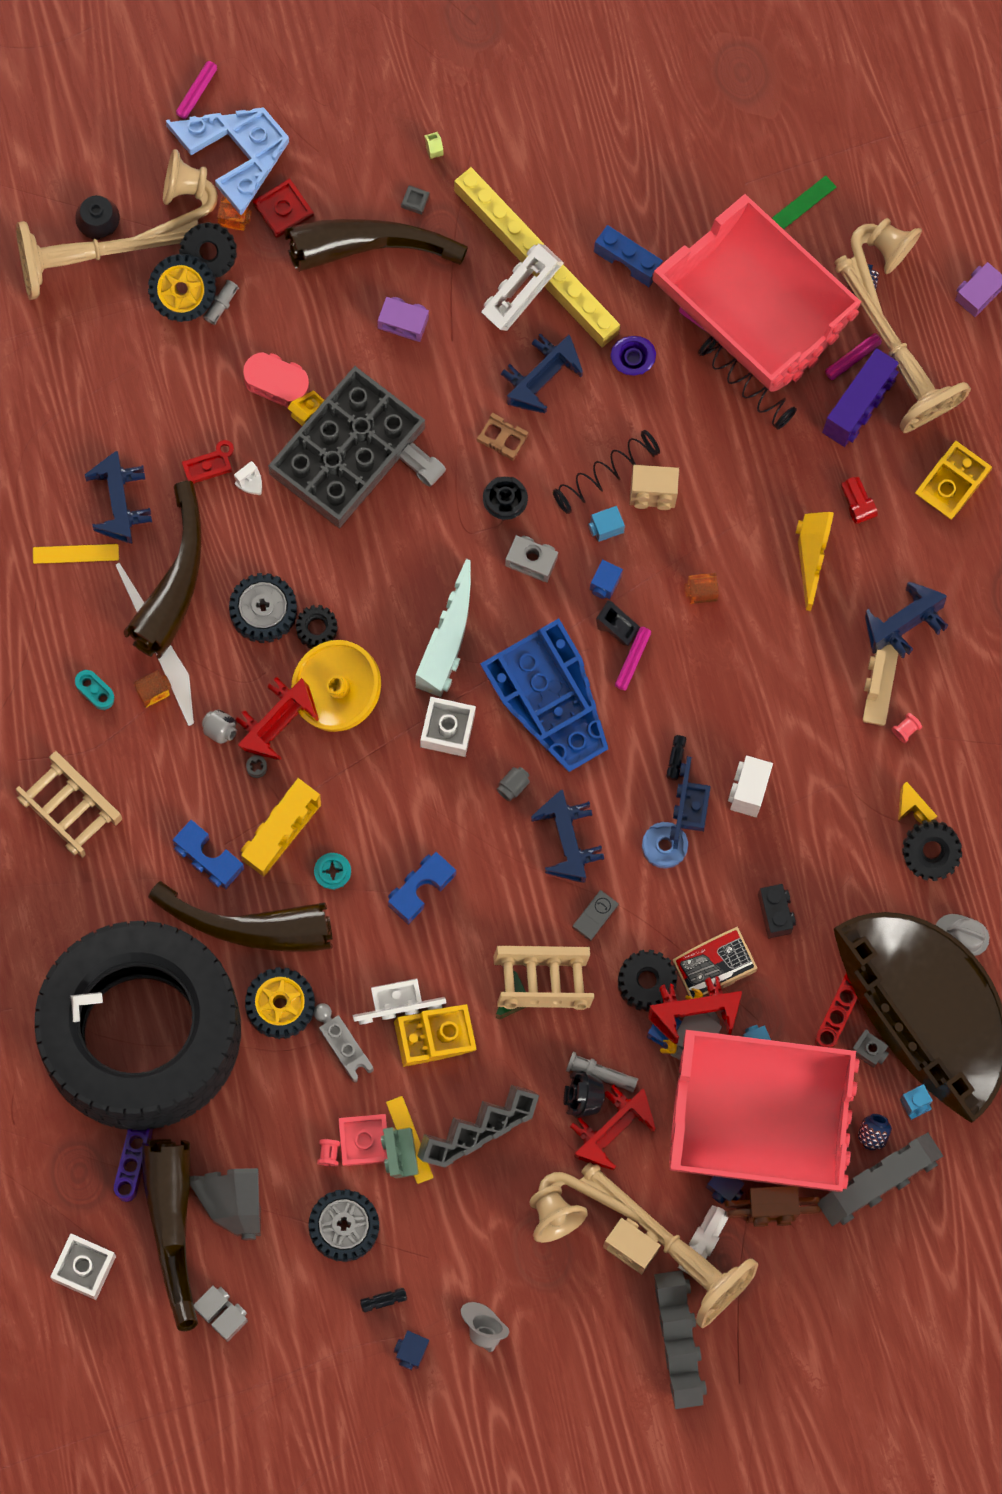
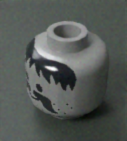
M218 709L208 712L202 721L204 734L217 743L222 744L228 740L231 741L237 733L235 718Z

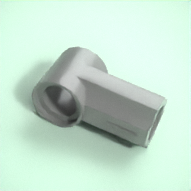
M414 443L408 444L399 456L405 464L416 472L418 478L429 487L446 471V468L439 460L434 457L430 458Z

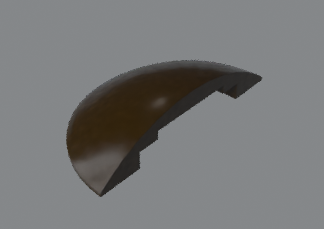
M892 912L869 913L847 920L835 927V939L848 978L865 1012L883 1040L902 1064L922 1085H925L929 1092L971 1123L974 1122L992 1103L1002 1084V1003L984 967L954 936L926 920L911 915Z

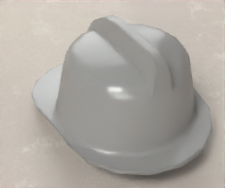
M958 914L944 915L936 923V926L954 936L974 956L983 953L989 945L990 937L988 930L977 920Z
M468 1302L462 1306L461 1316L469 1326L470 1339L474 1344L483 1347L488 1352H492L501 1339L508 1337L509 1328L487 1306L476 1302Z

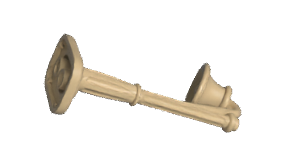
M174 149L167 168L163 203L168 205L178 195L191 194L195 195V198L202 202V206L135 237L99 243L94 239L93 242L61 244L40 248L37 245L35 236L30 233L27 222H17L16 237L29 300L38 298L40 285L43 281L42 272L46 268L75 264L95 258L100 260V256L181 243L184 235L191 228L198 225V219L211 213L217 205V190L206 179L207 168L201 167L199 170L190 167L182 161L179 151Z
M885 218L879 225L864 224L858 227L851 237V248L854 257L849 259L844 255L834 263L836 265V272L841 273L890 349L889 356L899 362L898 369L917 399V403L909 409L900 423L901 431L908 433L959 405L966 399L971 388L968 383L962 382L952 387L947 386L942 389H935L922 367L907 349V343H901L884 317L862 244L867 243L868 246L875 245L880 250L885 260L884 273L889 274L906 257L922 233L921 228H915L912 231L899 230L890 225L891 220L889 218Z
M588 1163L581 1172L584 1177L580 1180L570 1174L554 1172L547 1175L541 1181L539 1191L529 1201L530 1206L537 1209L539 1214V1224L533 1233L535 1241L540 1243L551 1242L578 1228L588 1215L587 1209L579 1205L570 1206L564 1201L561 1196V1187L567 1185L636 1221L646 1231L656 1236L664 1246V1253H669L690 1276L707 1290L696 1318V1323L701 1328L709 1325L750 1284L756 1274L758 1263L754 1259H747L739 1267H734L727 1273L722 1274L704 1257L680 1240L679 1235L673 1236L607 1178L600 1171L601 1168L598 1164Z

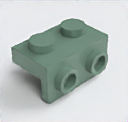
M393 1127L383 1129L384 1135L381 1136V1143L383 1149L387 1152L388 1159L384 1160L386 1172L396 1179L418 1175L419 1171L412 1129L397 1130Z

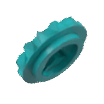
M327 853L317 860L314 867V875L317 883L321 886L335 890L344 887L350 880L351 866L343 855ZM332 862L335 870H339V873L335 874L334 880H332L330 874L322 873L330 870Z

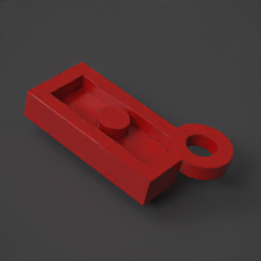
M222 440L216 445L215 452L182 461L187 481H192L194 484L232 472L228 458L234 452L233 444L228 440ZM228 446L229 451L224 453L221 451V447Z

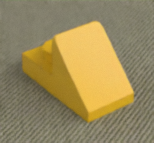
M313 390L305 396L291 401L288 409L292 412L291 417L303 426L325 400Z
M908 782L904 783L900 790L898 821L912 810L915 819L920 824H923L922 821L927 820V822L936 820L937 815Z

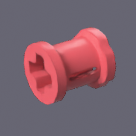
M908 713L904 721L898 726L892 727V732L901 742L907 743L908 737L916 730L920 731L922 725L914 715Z
M321 1139L319 1141L321 1154L317 1164L322 1166H338L336 1158L340 1141Z

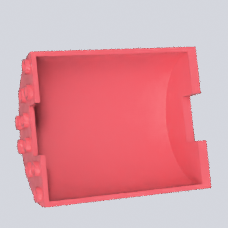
M746 194L714 220L711 230L690 248L685 245L654 270L652 277L653 282L771 392L781 389L792 380L797 382L803 376L804 370L807 367L812 369L818 363V357L839 338V333L847 323L857 317L859 314L857 309L861 304V301Z
M693 1030L685 1031L684 1049L682 1050L679 1073L681 1074L678 1077L671 1130L670 1171L842 1192L843 1189H847L848 1175H845L844 1172L847 1166H849L851 1152L847 1151L850 1133H846V1130H848L852 1120V1110H848L849 1102L853 1101L857 1092V1082L853 1081L854 1073H858L859 1059H856V1051Z

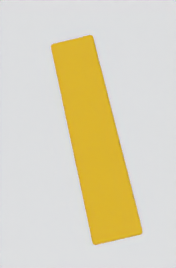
M118 544L33 547L34 564L119 560Z
M403 1096L387 1101L386 1104L396 1129L411 1128L413 1131L419 1171L418 1175H414L417 1184L432 1179L433 1174L429 1164L417 1157L421 1143Z

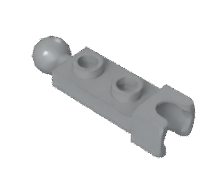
M325 1003L318 1004L314 1008L313 1015L318 1021L324 1023V1025L319 1027V1030L351 1080L356 1083L358 1081L356 1073L358 1067L365 1068L368 1073L373 1072L374 1068L340 1016L338 1015L332 1019L330 1006Z

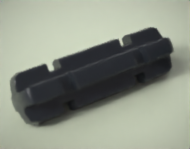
M674 736V747H672L668 764L670 767H668L666 774L668 779L677 780L679 777V768H681L684 753L683 748H685L686 744L685 736Z
M399 1288L395 1292L389 1291L378 1294L371 1299L369 1297L361 1299L360 1304L362 1311L368 1312L372 1311V1308L375 1307L379 1309L393 1305L396 1301L398 1303L406 1301L407 1295L404 1288Z

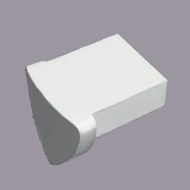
M251 461L234 474L235 485L244 492L261 495V475L257 466Z
M101 992L71 995L73 1022H80L79 1005L103 1003Z

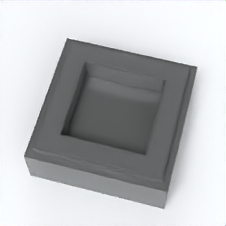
M409 185L401 208L422 215L430 192Z

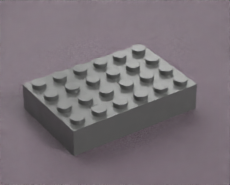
M354 366L268 465L269 475L340 529L400 459L399 456L408 444L413 443L424 431L425 419Z

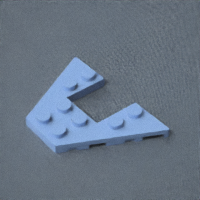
M264 107L255 108L250 111L240 110L236 111V114L229 115L216 113L204 115L203 117H189L190 120L170 122V119L166 120L168 129L190 155L195 154L228 134L247 156L249 161L215 180L217 188L240 215L244 213L289 143L288 135Z

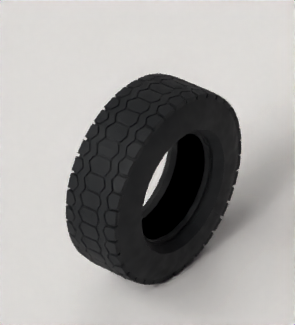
M126 921L115 923L111 927L110 925L97 929L95 933L92 931L82 937L81 941L77 940L67 948V952L64 951L55 961V965H52L40 988V995H38L35 1008L34 1028L42 1062L61 1095L78 1111L96 1122L126 1130H147L148 1128L151 1130L180 1122V1119H186L195 1114L197 1110L202 1109L210 1102V1099L216 1096L221 1090V1086H224L235 1065L241 1041V1017L229 976L220 961L203 943L192 935L170 925H162L161 923L147 921V923L144 921H130L127 924ZM134 979H152L164 982L174 987L189 1002L192 1009L191 1030L182 1049L166 1064L141 1073L120 1072L103 1065L87 1049L85 1028L90 1011L95 1004L79 1005L80 1022H73L71 995L101 992L103 995L114 986Z

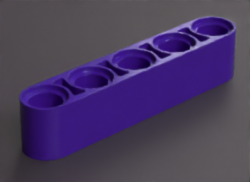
M130 1129L127 1132L114 1183V1192L119 1200L123 1202L132 1201L136 1197L143 1171L142 1146L139 1149H133L131 1143L134 1139L140 1138L143 1140V1143L148 1144V1141L151 1140L153 1129ZM128 1162H136L137 1168L135 1171L128 1172L125 1170ZM122 1185H131V1192L129 1194L121 1195L119 1193Z

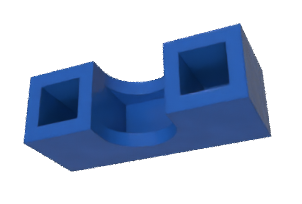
M608 225L595 241L594 253L611 264L615 260L623 263L629 268L633 278L647 287L651 286L654 270L663 264V260Z
M190 820L174 837V851L182 858L187 856L193 861L191 865L198 872H206L210 876L208 879L218 888L222 886L226 890L244 870L243 863L227 849L216 858L205 856L202 853V849L210 840L209 834L193 820Z
M437 852L432 856L428 854L421 861V868L416 873L414 871L410 872L404 879L406 883L400 889L396 887L388 896L390 899L388 907L408 925L424 909V902L416 894L417 889L424 884H430L441 892L456 876V869Z

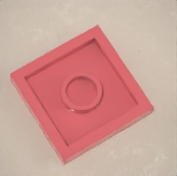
M386 1114L339 1118L343 1166L384 1163V1160L388 1159L387 1152L383 1149L381 1143V1136L384 1135L383 1129L387 1128Z

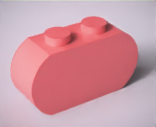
M264 352L254 354L244 365V381L248 391L288 408L291 401L309 393V379L305 370L296 363L290 362L289 364L282 361L276 354L270 353L268 355Z

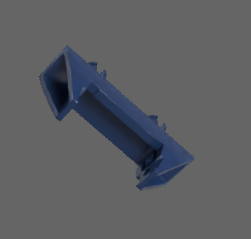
M539 334L538 340L534 339L532 345L546 357L527 376H522L511 364L508 365V371L505 369L502 371L501 375L515 386L507 395L508 405L546 413L547 406L540 402L535 394L561 367L565 365L579 375L580 378L582 377L583 370L570 335L554 346L542 334Z
M118 451L112 453L87 472L85 479L86 482L96 479L108 481L112 513L115 518L104 523L92 524L93 530L132 544L130 527L134 524L151 523L152 517L148 516L151 515L150 508L137 511L127 510L124 491L125 482L146 479L145 473H143V465L123 469L120 465Z
M908 582L906 591L912 595L914 602L888 618L886 622L883 623L867 609L865 620L872 653L875 654L877 650H881L887 645H892L901 658L905 657V653L909 655L913 648L901 636L923 621H926L937 635L940 634L941 629L945 631L948 624L936 612L944 608L947 596L933 589Z
M560 790L531 816V822L555 818L564 856L567 861L557 865L545 867V873L585 883V864L604 860V853L596 854L602 851L601 845L585 850L578 848L572 822L575 819L592 816V810H585L590 808V802L569 807L563 790Z

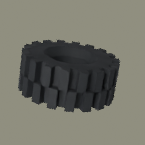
M206 222L194 226L184 235L180 243L181 249H179V254H190L200 258L211 269L212 275L216 279L226 274L234 265L235 258H237V244L227 228H223L217 223ZM210 242L215 245L217 249L215 258L206 260L201 257L200 247L203 243Z
M924 820L921 825L915 824L913 826L914 829L906 833L907 838H904V847L902 848L905 862L910 871L912 870L914 875L917 877L921 876L923 880L927 881L928 878L932 879V881H938L937 878L942 877V879H945L948 873L953 874L955 872L954 868L960 864V857L962 858V845L955 831L948 827L946 823H939L937 820H932V822ZM935 841L941 846V852L936 858H928L923 854V847L927 842Z
M640 950L637 954H631L623 962L618 975V990L621 991V997L623 1000L626 999L628 1001L627 1004L629 1006L633 1005L639 1011L641 1009L649 1011L650 1005L662 1004L663 999L659 990L660 986L665 985L668 993L670 983L674 985V990L676 988L677 975L675 974V966L671 965V960L668 957L664 958L661 952L656 954L654 950H649V952ZM646 971L652 972L657 979L656 985L650 989L643 988L638 982L639 975Z

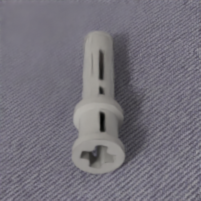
M572 1052L566 1069L567 1072L574 1071L580 1073L584 1071L599 1080L612 1085L615 1084V1086L634 1092L638 1078L597 1064L595 1059L591 1058L588 1060L577 1056L576 1052Z

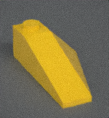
M833 512L809 513L804 515L803 521L798 520L795 534H800L798 546L805 605L808 611H811L820 575L819 571L823 563L824 550L828 542L834 515Z

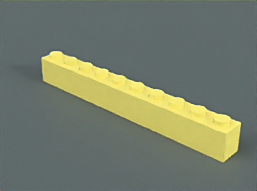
M472 167L454 180V191L522 263L528 257L527 252L532 246L538 245V243L545 245ZM562 265L544 287L603 348L619 334L620 324L580 281ZM534 270L532 272V274L536 277L540 274L536 273Z

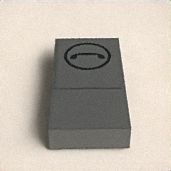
M600 890L572 928L589 941H592L619 906V903Z

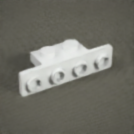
M416 978L371 987L375 1011L352 1016L354 1022L359 1021V1025L373 1022L372 1018L382 1016V1020L395 1018L396 1013L405 1012V1015L419 1013L421 1008L428 1007V1010L440 1009L442 1004L446 1003V998L440 997L422 1001Z

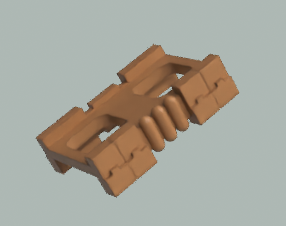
M492 413L481 434L477 437V442L488 448L491 446V449L498 450L503 456L514 461L529 432L518 426L514 428L511 424L504 422V418ZM489 425H494L501 429L495 440L485 436ZM510 435L517 437L521 441L516 450H511L504 445Z

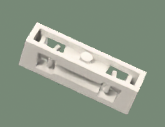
M538 243V245L532 246L527 252L528 257L523 263L520 262L514 267L512 276L509 279H505L499 285V291L494 297L491 296L484 303L485 308L481 312L500 330L507 331L564 264L545 245ZM533 270L536 273H540L537 277L533 276L512 303L509 301L505 302L507 298H511L532 274Z

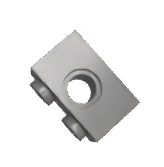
M516 535L506 557L505 566L547 583L557 561L558 552L550 545L535 543L528 536L519 537ZM530 553H534L539 558L535 561H531L526 556Z

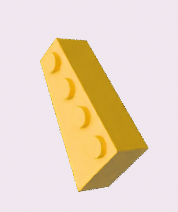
M297 778L280 803L271 811L266 822L258 827L252 841H247L242 847V861L264 877L320 808V794Z

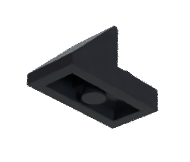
M610 600L606 602L596 618L597 627L600 631L609 632L619 642L629 646L640 628Z

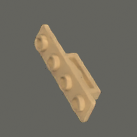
M887 645L881 650H877L874 656H870L868 669L872 670L871 677L866 678L864 691L868 692L863 715V722L880 726L886 724L898 652L892 645Z

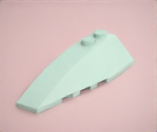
M468 559L465 560L455 583V592L452 591L446 605L448 609L447 611L443 610L438 628H435L416 673L415 688L439 697L442 696L443 691L448 692L452 679L449 678L452 670H457L461 660L457 657L467 623L471 586V563Z

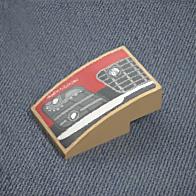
M738 926L690 949L672 960L688 995L694 998L695 993L691 988L700 990L703 997L709 995L705 985V980L709 977L714 985L715 977L718 976L721 988L723 989L734 984L735 981L755 973L758 969Z

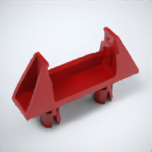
M278 677L274 678V681L279 686V689L270 683L268 684V689L281 700L259 723L247 711L241 712L247 719V722L239 717L236 718V722L248 732L238 744L241 749L247 753L281 760V757L270 747L271 744L269 742L290 723L300 710H305L316 721L319 720L310 687L302 678L291 689Z
M709 977L705 980L709 996L677 1001L674 985L670 983L669 993L665 985H662L659 990L663 1003L650 1005L648 1019L670 1041L678 1044L679 1035L676 1029L675 1018L720 1011L728 1035H731L742 991L723 994L719 977H715L714 985Z
M615 1084L612 1085L611 1090L615 1096L609 1091H606L604 1094L618 1110L599 1131L594 1132L582 1118H577L581 1128L574 1123L570 1125V1128L584 1141V1145L575 1152L574 1157L614 1171L616 1165L608 1159L602 1149H605L633 1122L635 1117L654 1133L656 1128L644 1089L639 1091L632 1099H627Z

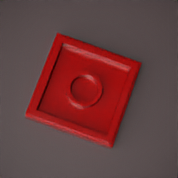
M290 178L252 201L276 238L285 234V229L300 225L314 216V212Z

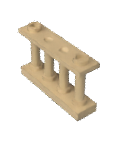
M55 751L49 757L52 765L46 774L27 792L20 786L16 788L19 795L17 800L25 808L30 806L66 841L65 847L74 856L78 853L83 858L86 854L81 846L106 822L109 823L111 821L116 826L122 820V816ZM63 774L68 779L66 781L67 785L41 808L33 798L57 775ZM79 790L85 795L82 797L83 801L59 824L49 816L73 791ZM95 805L101 811L99 813L100 816L74 840L65 830L89 807Z
M497 946L493 956L494 965L503 966L505 992L500 993L497 1007H505L506 1009H515L517 1007L574 1008L576 1010L590 1008L594 999V993H584L582 966L587 965L590 957V947ZM513 965H524L527 967L529 992H515ZM537 965L550 967L552 993H538ZM559 966H571L573 968L575 993H561Z

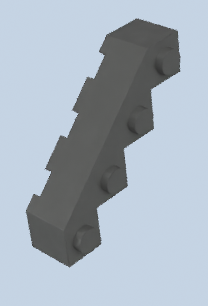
M511 1085L504 1107L482 1101L476 1123L453 1117L446 1140L424 1134L417 1157L423 1162L447 1167L453 1161L470 1154L488 1141L509 1132L511 1128L532 1119L539 1095L532 1090Z
M926 1133L914 1139L899 1151H895L875 1166L852 1178L848 1182L847 1189H843L842 1192L832 1191L820 1199V1203L817 1204L831 1226L839 1222L845 1225L854 1219L852 1214L866 1205L872 1208L882 1201L881 1196L895 1187L901 1190L910 1184L909 1178L922 1170H925L927 1173L938 1166L936 1161L941 1159L943 1154L930 1134Z
M682 1270L654 1274L656 1299L659 1305L662 1336L664 1337L665 1357L671 1381L670 1389L675 1409L704 1405L703 1395H707L705 1380H700L697 1361H701L702 1358L700 1347H695L692 1328L696 1327L695 1314L690 1313L687 1302V1294L691 1293L689 1279H684Z

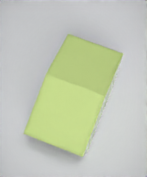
M438 132L425 135L426 149L430 159L443 156V145Z

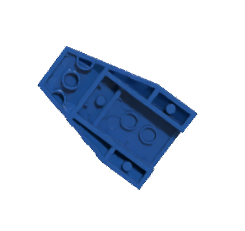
M559 618L480 663L503 705L568 772L608 750L582 657Z

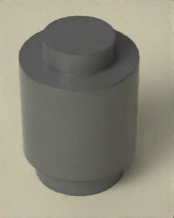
M513 767L498 783L499 787L496 790L507 801H511L513 798L516 799L530 783L528 779L530 775L521 767L518 769Z

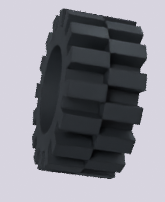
M311 605L310 609L306 607L303 609L304 612H300L298 615L296 631L303 645L307 644L308 648H312V646L315 647L336 638L338 631L337 619H335L334 613H331L329 608L326 607L324 609L322 605H318L315 608V605ZM319 619L325 623L326 629L322 634L314 635L310 633L308 625L312 620Z

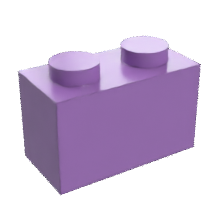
M988 262L983 267L978 266L971 274L972 278L968 283L966 281L962 282L956 290L958 294L955 301L974 317L1002 291V274Z
M386 297L378 318V329L420 342L429 319V310H426L420 304L411 305L405 303L404 300L398 297Z

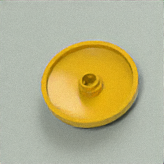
M331 640L315 646L304 655L295 669L291 685L292 688L302 678L310 687L319 720L316 721L305 710L299 711L302 718L318 729L337 732L357 726L370 715L379 699L381 676L377 663L365 649L353 642Z

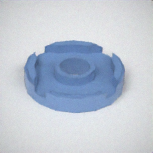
M661 822L654 824L643 837L642 850L644 857L649 863L658 868L667 869L675 867L683 861L687 854L688 840L683 830L680 831L678 849H673L674 841L669 840L671 826L676 827L673 823ZM661 840L670 841L671 849L667 851L661 850L658 845Z

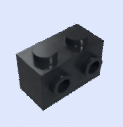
M783 884L760 888L758 898L768 939L791 934L793 926H796L794 913L789 912L788 904L791 903L789 891L784 890Z

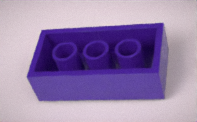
M876 348L827 417L822 433L843 447H846L849 441L853 443L860 433L861 426H865L871 418L874 407L878 408L883 401V395L886 390L890 391L895 384V378L899 373L897 371L899 362Z

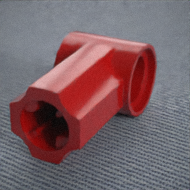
M852 477L841 483V488L849 503L851 518L855 524L878 516L875 503L872 498H868L859 477Z

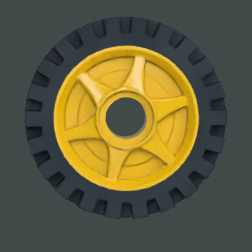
M190 254L169 256L162 260L150 275L148 282L150 301L162 316H166L172 321L183 322L196 319L208 310L214 300L216 281L212 275L213 272L200 258ZM178 282H183L187 285V293H180L177 290Z
M277 967L273 970L268 969L263 974L260 973L251 982L246 994L245 1008L251 1024L257 1031L265 1034L267 1037L286 1039L292 1035L299 1034L310 1023L315 1008V997L312 987L304 976H301L295 970L291 971L289 968L281 969ZM278 998H283L287 1001V1004L283 1008H277L274 1006V1001Z

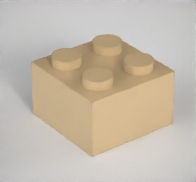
M633 465L630 505H634V507L639 509H645L648 506L657 507L659 510L675 508L678 495L679 468Z
M621 1218L605 1240L603 1248L642 1275L661 1246L657 1243L659 1239L650 1232L646 1234L638 1229L639 1225L633 1220Z

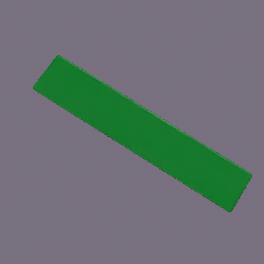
M824 176L772 217V219L781 228H786L836 188L835 184L827 176Z

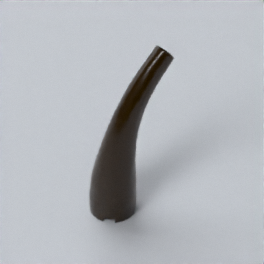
M320 220L285 229V240L290 239V250H288L293 266L295 269L298 268L299 272L354 254L380 248L422 250L461 265L468 250V246L441 234L411 225L381 220Z
M182 481L173 486L177 507L181 508L183 531L179 554L160 583L124 630L126 638L130 635L135 640L132 644L134 647L150 657L156 653L158 659L163 656L171 645L184 620L195 590L199 572L201 521L192 481Z
M159 881L153 887L148 896L158 906L183 923L207 935L230 943L257 949L287 952L319 951L333 948L332 943L327 942V940H332L333 937L330 916L325 917V911L323 912V910L327 909L325 902L226 917L200 910L177 898L178 892L162 881Z
M171 1139L149 1140L148 1144L142 1143L143 1185L159 1261L177 1329L179 1331H190L198 1325L190 1289L186 1257V1223L190 1189V1142L181 1140V1145H176L175 1142H171Z

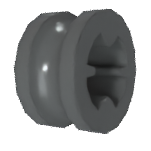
M259 755L250 757L246 763L248 774L253 778L263 777L267 772L266 760ZM261 762V768L263 769H257L255 772L252 771L253 766L251 764Z

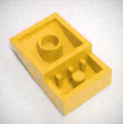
M955 440L915 494L952 520L990 473L992 466Z
M467 1004L422 1011L420 1014L397 1017L394 1021L403 1067L450 1058L477 1050Z

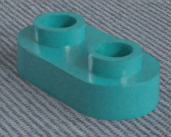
M83 670L76 675L75 685L77 690L97 709L106 710L114 704L115 696L112 689L93 671ZM89 680L91 685L86 687L83 685V682ZM101 696H106L107 700L105 702L99 701V698Z

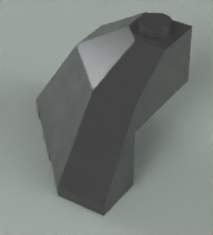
M258 1168L227 1170V1175L221 1176V1172L207 1173L205 1176H190V1187L213 1223L236 1236H241L242 1240H256V1236H261Z

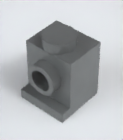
M866 1029L851 1050L856 1051V1057L873 1068L877 1062L882 1065L889 1054L885 1051L888 1045L870 1034ZM873 1045L876 1047V1052H870L868 1046Z

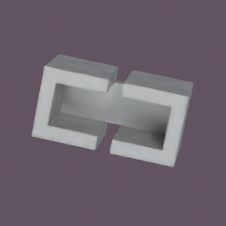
M212 1286L194 1304V1308L199 1315L210 1323L227 1307L211 1325L228 1342L248 1322L245 1317L247 1312L238 1303L235 1306L228 1301L230 1295L222 1287L216 1289Z

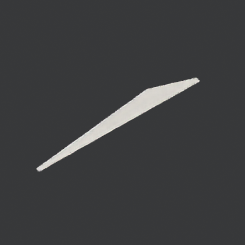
M118 563L116 564L117 570L138 612L144 601L121 564ZM170 645L158 660L188 726L194 724L189 674Z

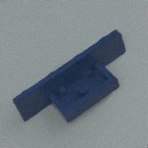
M687 756L686 763H681L680 777H684L683 784H678L676 798H680V805H675L673 819H677L676 827L671 826L669 839L674 841L673 849H678L681 828L704 832L711 786L688 783L692 759L690 756Z

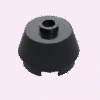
M95 195L88 197L80 204L76 211L75 221L78 229L85 236L99 240L114 233L120 221V214L117 206L111 200Z
M497 477L486 486L483 492V504L486 510L492 516L502 520L516 518L525 510L528 503L526 488L514 477Z
M584 1071L571 1073L570 1086H565L563 1103L568 1105L569 1108L566 1113L574 1115L575 1118L597 1114L605 1098L602 1081Z

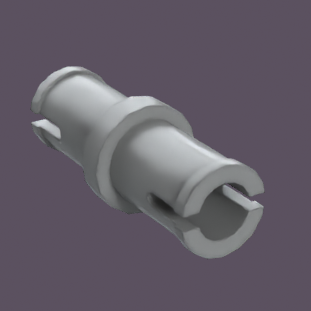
M230 280L226 281L218 296L214 297L213 304L203 316L206 321L216 325L223 311L229 308V302L239 289L238 285Z

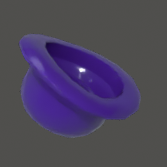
M641 336L624 337L615 343L611 351L613 365L618 371L626 375L635 376L645 373L652 367L656 359L654 345L648 339Z

